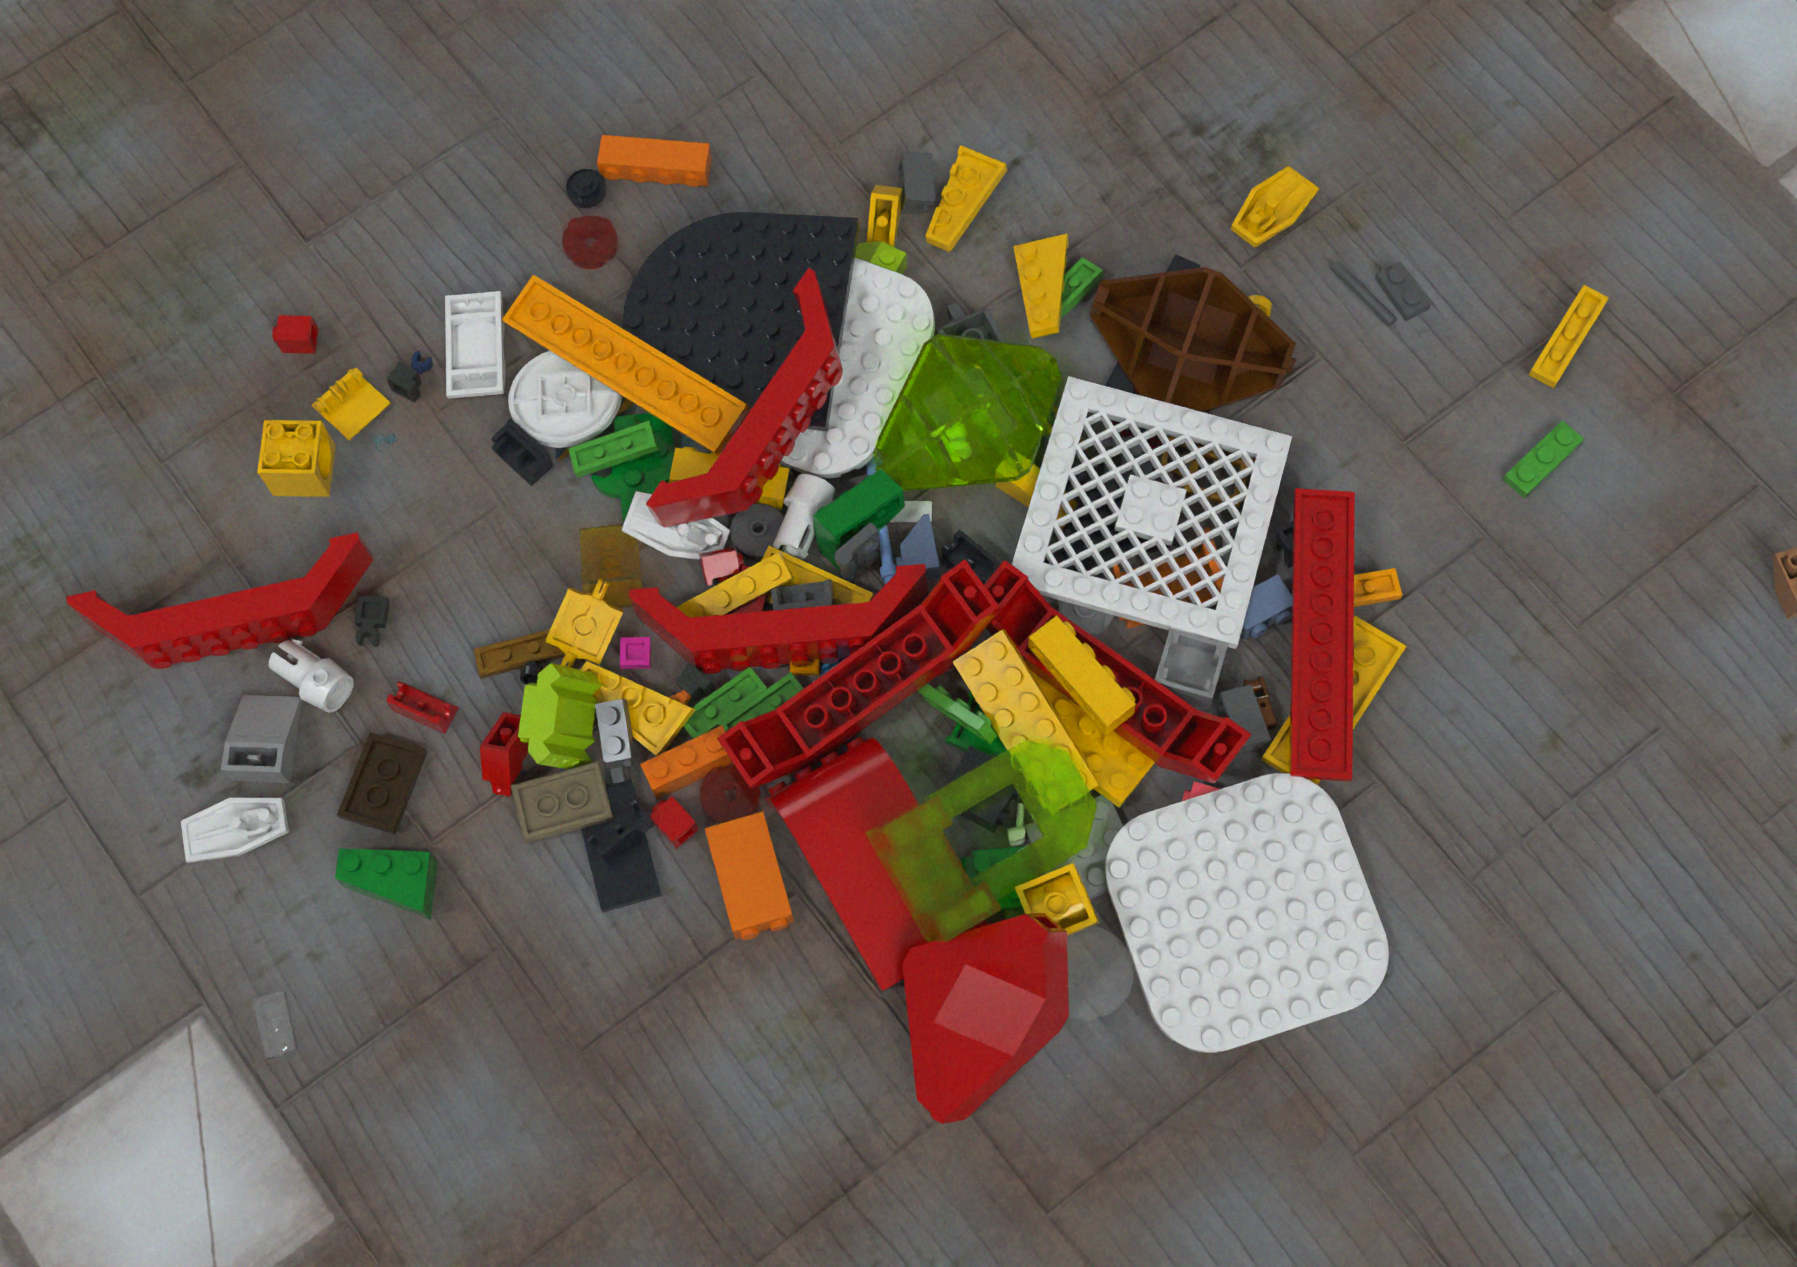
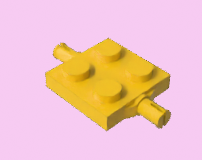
M598 579L592 594L583 593L568 587L545 639L546 643L558 647L565 653L561 665L566 666L567 662H569L567 667L572 668L576 658L587 659L600 665L623 614V609L613 606L603 599L610 585L609 582L605 581L600 591L603 579Z

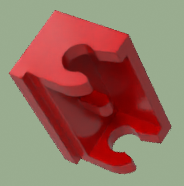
M398 681L397 687H399L397 695L389 694L386 699L393 712L445 734L459 708L404 682Z

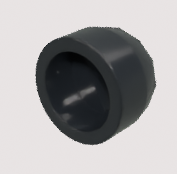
M533 660L524 663L520 671V681L526 685L528 683H537L538 673L543 670V666Z

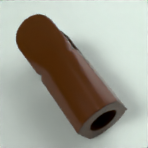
M1257 676V680L1253 681L1243 680V686L1251 684L1254 692L1261 691L1262 697H1258L1256 700L1267 730L1277 727L1278 721L1263 676Z

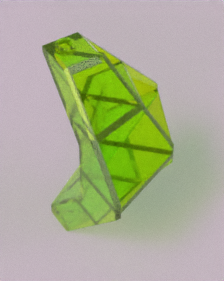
M946 334L935 335L923 344L875 443L873 456L878 466L875 468V471L877 472L882 469L903 491L1017 481L1032 469L1062 383L1056 359L1040 346Z

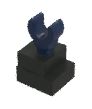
M416 351L413 354L410 367L399 362L386 378L392 392L414 403L421 395L418 388L422 383L419 375L433 367L431 357H428L425 362L419 363L422 359L420 351Z

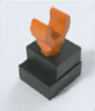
M689 663L682 671V674L675 680L682 691L676 695L669 696V698L687 705L690 698L696 701L702 693L709 696L716 687L710 679Z

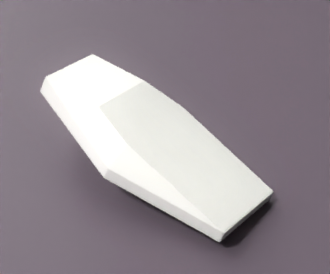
M635 492L621 531L671 557L700 560V553L724 549L730 530L715 519L708 518L664 528L657 523L646 506L652 494Z
M228 798L181 820L185 858L188 863L240 856L289 833L285 801L282 798Z

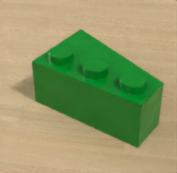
M880 469L873 475L866 476L861 483L851 490L844 491L839 498L829 505L821 507L813 515L817 550L839 570V566L835 562V552L870 522L880 532L905 507L903 489Z
M339 848L335 879L347 889L376 900L384 901L397 908L413 912L431 920L438 861L430 852Z

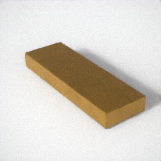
M550 629L473 649L481 679L521 669L524 663L531 660L536 663H544L563 658L565 653L558 647L545 642Z

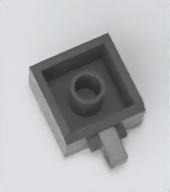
M957 302L947 306V315L950 322L935 329V342L959 388L1010 366L1011 350L987 307L972 314L964 315Z

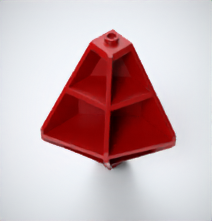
M1045 913L1023 914L912 947L902 963L916 1098L930 1112V1116L942 1124L966 1120L1056 1036L1069 1017L1067 931Z

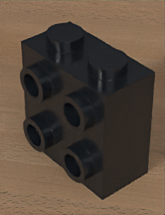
M969 746L940 796L941 805L994 833L998 825L1003 827L1011 813L1008 807L1012 800L1018 801L1024 791L1025 785L1022 784L1023 773Z

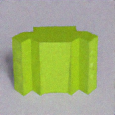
M550 663L538 673L537 683L525 685L518 737L522 743H529L528 752L537 764L572 769L592 762V759L585 751L586 748L595 742V739L592 737L596 711L595 704H598L592 694L602 686L592 672Z

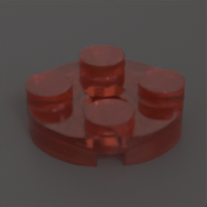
M584 216L573 218L568 222V227L562 237V245L565 255L574 262V265L582 269H597L604 266L605 261L611 256L613 258L616 255L618 237L609 219L599 216ZM594 238L597 242H593L591 247H587L584 241Z
M735 765L714 768L705 776L700 786V800L703 809L709 818L719 824L754 814L760 803L761 792L759 786L751 789ZM733 788L736 789L735 794L737 798L725 801L723 791L725 789L731 791Z

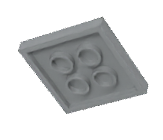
M1101 795L1024 826L1027 838L1044 875L1074 863L1090 899L1108 892L1104 876L1105 859L1113 839L1123 827L1111 801Z

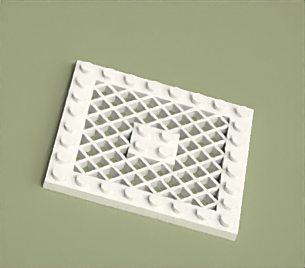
M1068 376L1012 565L1029 577L1028 580L1043 596L1169 631L1170 628L1228 644V647L1236 649L1292 436ZM1101 420L1107 430L1096 435L1090 425ZM1110 420L1117 421V422H1121V423H1119V424L1113 426V424L1111 423ZM1129 427L1135 437L1123 442L1118 432ZM1138 427L1147 429L1148 431L1141 433ZM1084 429L1089 439L1079 443ZM1157 435L1163 445L1152 450L1146 440ZM1166 435L1176 437V439L1169 441ZM1111 436L1117 446L1106 451L1100 441ZM1185 443L1191 453L1180 458L1175 447ZM1195 443H1199L1205 446L1198 449ZM1140 444L1145 454L1134 459L1129 449ZM1094 445L1100 455L1088 460L1083 450ZM1213 450L1219 460L1208 465L1202 455ZM1222 450L1232 452V454L1226 456ZM1168 452L1173 462L1162 466L1157 456ZM1122 453L1128 463L1117 468L1111 458ZM1075 455H1077L1082 464L1072 468ZM1241 458L1247 468L1237 473L1231 462ZM1196 459L1201 470L1191 474L1185 464ZM1150 460L1156 470L1144 475L1139 465ZM1105 462L1110 472L1099 477L1093 467ZM1224 467L1230 477L1219 482L1213 471ZM1178 468L1184 478L1173 483L1167 473ZM1132 469L1136 476L1130 474L1127 484L1121 474ZM1087 471L1092 481L1081 486L1075 476ZM1206 475L1212 486L1201 491L1196 480ZM1251 475L1247 489L1241 479ZM1158 477H1161L1164 483H1160L1153 480ZM1115 478L1120 488L1109 494L1103 483ZM1069 479L1074 490L1064 494ZM1234 483L1240 494L1230 499L1224 488ZM1189 485L1195 495L1184 500L1187 490L1182 489V487ZM1097 487L1103 497L1091 503L1085 492ZM1217 492L1223 503L1212 508L1206 497ZM1124 495L1122 505L1119 510L1114 500ZM1079 496L1085 506L1073 512L1067 501ZM1244 500L1240 515L1234 505ZM1199 501L1205 512L1194 517L1188 506ZM1108 504L1113 514L1101 519L1096 509ZM1060 506H1062L1067 515L1056 520ZM1228 509L1233 520L1222 524L1217 513ZM1182 510L1183 514L1187 518V521L1177 526L1179 516ZM1090 513L1095 523L1083 528L1078 518ZM1210 518L1216 529L1205 534L1199 523ZM1117 521L1114 531L1120 533L1112 536L1106 526ZM1072 522L1077 532L1065 537L1060 527ZM1238 525L1233 541L1228 530ZM1192 527L1198 538L1187 543L1181 532ZM1100 529L1106 540L1094 545L1088 535ZM1054 531L1059 541L1049 546ZM1221 535L1227 545L1216 551L1210 539ZM1175 536L1180 547L1169 552L1166 545L1171 546ZM1128 537L1134 548L1122 553L1117 542ZM1137 537L1147 539L1148 541L1141 544ZM1082 538L1088 549L1076 555L1070 544ZM1203 543L1210 554L1198 560L1192 549ZM1157 545L1163 556L1151 561L1145 550ZM1110 546L1116 557L1104 562L1099 551ZM1064 547L1070 558L1058 564L1052 553ZM1231 551L1226 567L1220 557ZM1185 553L1191 564L1180 569L1174 558ZM1139 554L1145 565L1133 570L1127 559ZM1092 555L1098 566L1086 571L1081 560ZM1045 557L1050 564L1044 563ZM1214 559L1221 571L1209 577L1202 566ZM1167 562L1174 573L1162 578L1156 567ZM1121 563L1127 574L1115 580L1109 569ZM1075 565L1078 572L1066 568ZM1196 570L1202 581L1191 586L1184 575ZM1149 571L1155 582L1144 587L1138 576ZM1103 572L1107 580L1094 576ZM1224 577L1219 593L1213 583ZM1178 579L1184 590L1172 595L1166 584ZM1131 580L1136 588L1123 584ZM1207 587L1213 598L1201 603L1195 592ZM1160 588L1164 596L1152 592ZM1189 596L1193 604L1181 601V599ZM1216 605L1215 610L1210 609V607Z

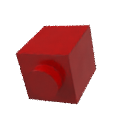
M278 315L277 326H274L272 331L273 341L277 343L282 353L316 354L319 328L312 316Z
M673 796L667 801L663 799L658 802L649 815L654 826L675 849H678L699 831L694 819Z

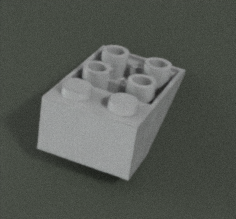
M242 696L225 740L221 771L231 781L290 783L302 699L290 696Z

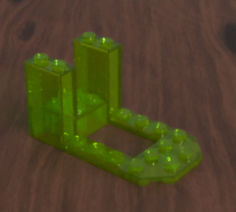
M1023 740L867 830L865 833L926 941L947 942L1000 911L1002 908L997 900L1014 891L1016 886L1033 880L1087 848L1097 804L1067 751ZM1013 783L1042 837L969 879L942 830L954 824L951 820L953 817Z

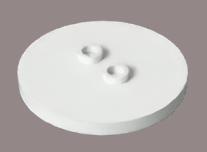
M547 351L529 361L519 371L510 387L508 403L513 421L538 444L547 447L565 448L588 442L601 434L615 419L621 405L622 396L557 355Z

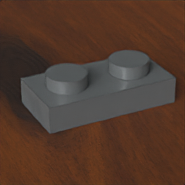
M1400 261L1376 273L1375 280L1405 322L1429 310L1431 303Z

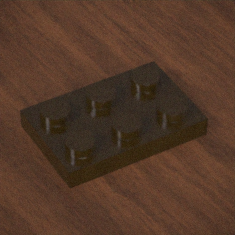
M370 732L337 816L347 821L396 835L428 751L419 746Z

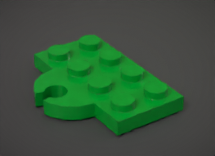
M650 413L615 417V432L650 421L659 450L608 467L612 469V473L608 477L591 476L593 485L601 494L609 498L621 499L623 523L636 491L653 494L662 480L669 483L675 452L673 428Z

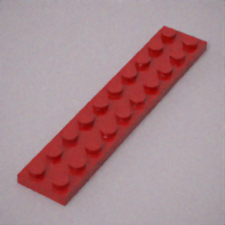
M1296 488L1294 491L1289 774L1292 777L1344 782L1352 780L1355 492L1301 488Z

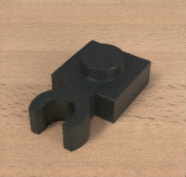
M358 596L354 623L357 627H362L355 636L359 646H363L364 638L367 636H372L371 643L374 647L379 646L380 636L377 633V628H386L390 605L388 597Z

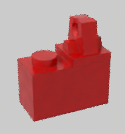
M503 712L480 745L482 779L490 781L493 794L506 797L512 795L511 785L515 784L516 777L522 769V762L529 753V743H522L518 737L521 715Z

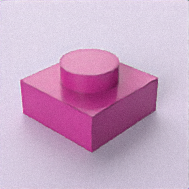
M622 637L620 639L621 669H651L650 637Z

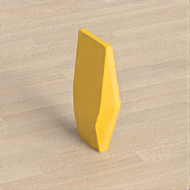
M1287 166L1252 188L1230 230L1256 248L1294 224L1318 193L1319 188L1293 168Z

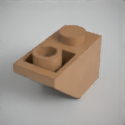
M1796 547L1773 555L1775 593L1787 619L1797 617Z

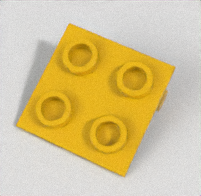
M356 367L349 369L344 377L339 381L336 380L335 385L330 386L329 390L320 398L317 397L316 401L311 405L349 441L391 404L390 401L363 378L364 375Z

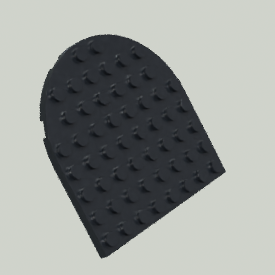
M733 212L707 217L694 222L668 237L649 255L638 270L624 305L623 329L746 403L752 409L805 331L803 316L793 290L808 268L815 271L838 353L840 354L860 221L858 218ZM832 385L828 391L824 405L820 409H816L811 416V422L807 429L828 431L835 386Z

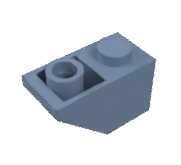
M1278 574L1252 588L1240 634L1242 640L1250 636L1257 638L1264 634L1270 625L1274 623L1281 625L1292 618V595Z

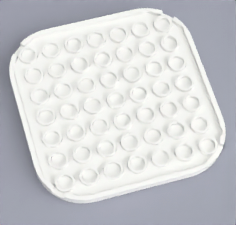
M854 259L839 354L843 374L839 383L834 387L828 431L807 429L804 433L800 432L795 440L792 452L788 456H784L779 464L819 478H836L855 468L856 470L860 469L877 453L934 336L935 316L931 302L925 291L915 281L902 274L861 259Z
M1286 773L1268 774L1144 813L1122 827L1109 847L1104 867L1105 883L1151 1016L1156 1025L1169 1039L1192 1051L1201 1053L1228 1051L1347 1012L1367 1001L1376 992L1384 979L1389 960L1388 941L1347 830L1334 801L1322 788L1308 779L1292 777Z

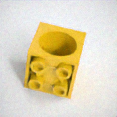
M264 420L257 473L273 496L330 497L336 445L322 421Z
M1074 863L1015 887L1025 914L1045 913L1067 931V937L1100 923Z

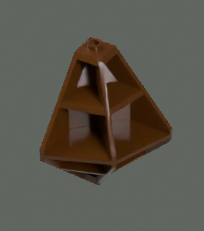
M1207 267L1101 280L1092 302L1090 320L1140 396L1205 413L1280 388L1285 373L1291 375L1296 362V358L1291 357L1296 343L1223 273Z

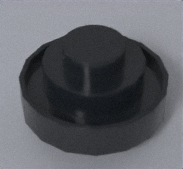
M577 170L570 175L566 182L569 200L580 208L597 206L606 196L607 187L604 177L596 170Z

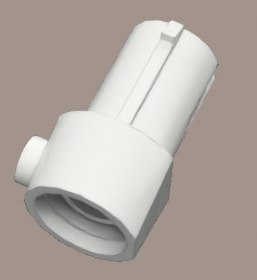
M798 475L784 499V504L789 508L773 543L774 548L779 549L783 545L782 552L804 560L808 555L807 551L815 534L813 515L821 507L827 506L834 501L836 495L835 487L826 480L814 475Z
M292 639V641L287 640L279 644L278 647L287 652V657L295 662L296 665L290 664L273 652L269 659V668L299 688V696L302 700L328 713L339 709L352 692L353 678L332 659H321L303 647L302 641Z

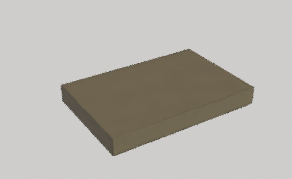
M599 761L511 785L525 844L614 819Z

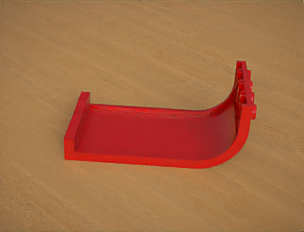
M860 736L846 744L849 750L838 756L837 752L834 751L820 759L823 765L812 771L811 767L808 766L794 774L797 780L786 786L785 782L782 781L768 789L770 796L766 797L765 800L770 809L774 808L792 834L874 977L875 984L879 990L884 991L904 979L902 963L910 948L988 924L890 756L875 738L871 737L864 741L863 737Z

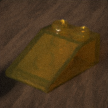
M624 524L581 528L579 531L583 593L592 594L598 579H603L600 591L605 581L610 583L603 598L606 602L618 608L633 607L629 598V590L644 588L639 540L621 531Z

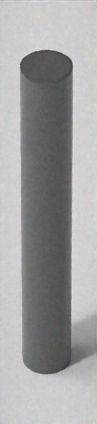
M1339 261L1331 267V270L1388 326H1391L1397 320Z

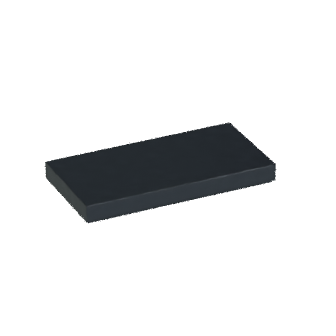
M632 781L606 788L613 818H616L627 809L631 801L634 799L637 801ZM611 821L581 829L603 913L662 896L646 833L608 864L588 843L587 838L591 834L594 836Z

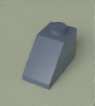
M923 514L900 545V556L895 558L897 566L926 564L927 580L940 578V566L929 514Z

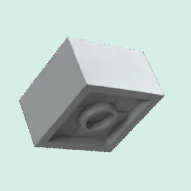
M1170 628L1155 680L1188 704L1209 710L1228 644Z

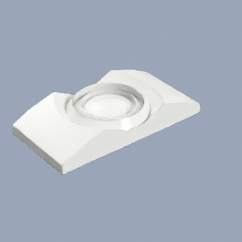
M501 291L445 296L446 396L448 399L504 394L506 374L504 358L505 326L502 321L504 313Z

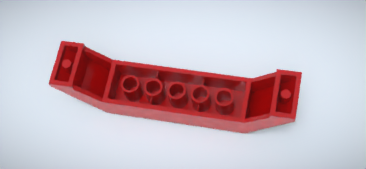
M808 268L793 290L803 316L804 333L708 473L672 483H666L662 480L647 501L646 506L657 523L665 528L746 511L752 503L758 502L763 493L762 488L768 479L772 480L779 469V463L784 456H788L792 452L795 440L800 432L804 433L811 422V416L816 409H820L824 405L827 393L832 385L836 386L839 383L843 374V368L824 296L814 270Z
M356 532L329 538L330 546L306 576L130 616L109 605L96 590L66 596V601L88 625L151 668L165 669L178 662H196L201 657L210 655L224 656L232 650L241 648L250 650L257 648L259 644L268 642L282 643L290 637H309L315 635L317 631L325 630L373 562V557L360 534Z
M965 559L940 577L941 580L922 604L773 711L745 722L740 721L717 738L751 789L816 764L820 759L826 757L953 665V661L968 651L1001 608Z
M1004 560L984 584L1001 608L987 625L986 629L993 636L1005 629L1029 669L1077 704L1028 648L1029 636L1055 616H1058L1062 622L1067 621L1076 632L1075 637L1082 644L1087 643L1093 649L1096 655L1095 659L1101 666H1108L1115 675V682L1121 688L1126 687L1135 698L1134 714L1113 731L1152 759L1157 766L1216 783L1252 734L1227 716L1225 718L1218 717L1192 707L1052 608L1028 580L1029 577Z
M926 564L896 566V574L869 602L689 618L664 599L658 587L629 590V598L637 618L682 658L691 663L700 672L716 674L724 669H733L734 671L741 672L749 667L762 666L765 669H774L781 664H790V662L793 666H805L814 659H820L825 664L836 663L839 661V658L846 659L915 609L928 593Z

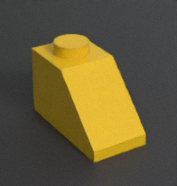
M875 185L870 199L867 242L882 241L893 247L895 246L901 214L903 188Z

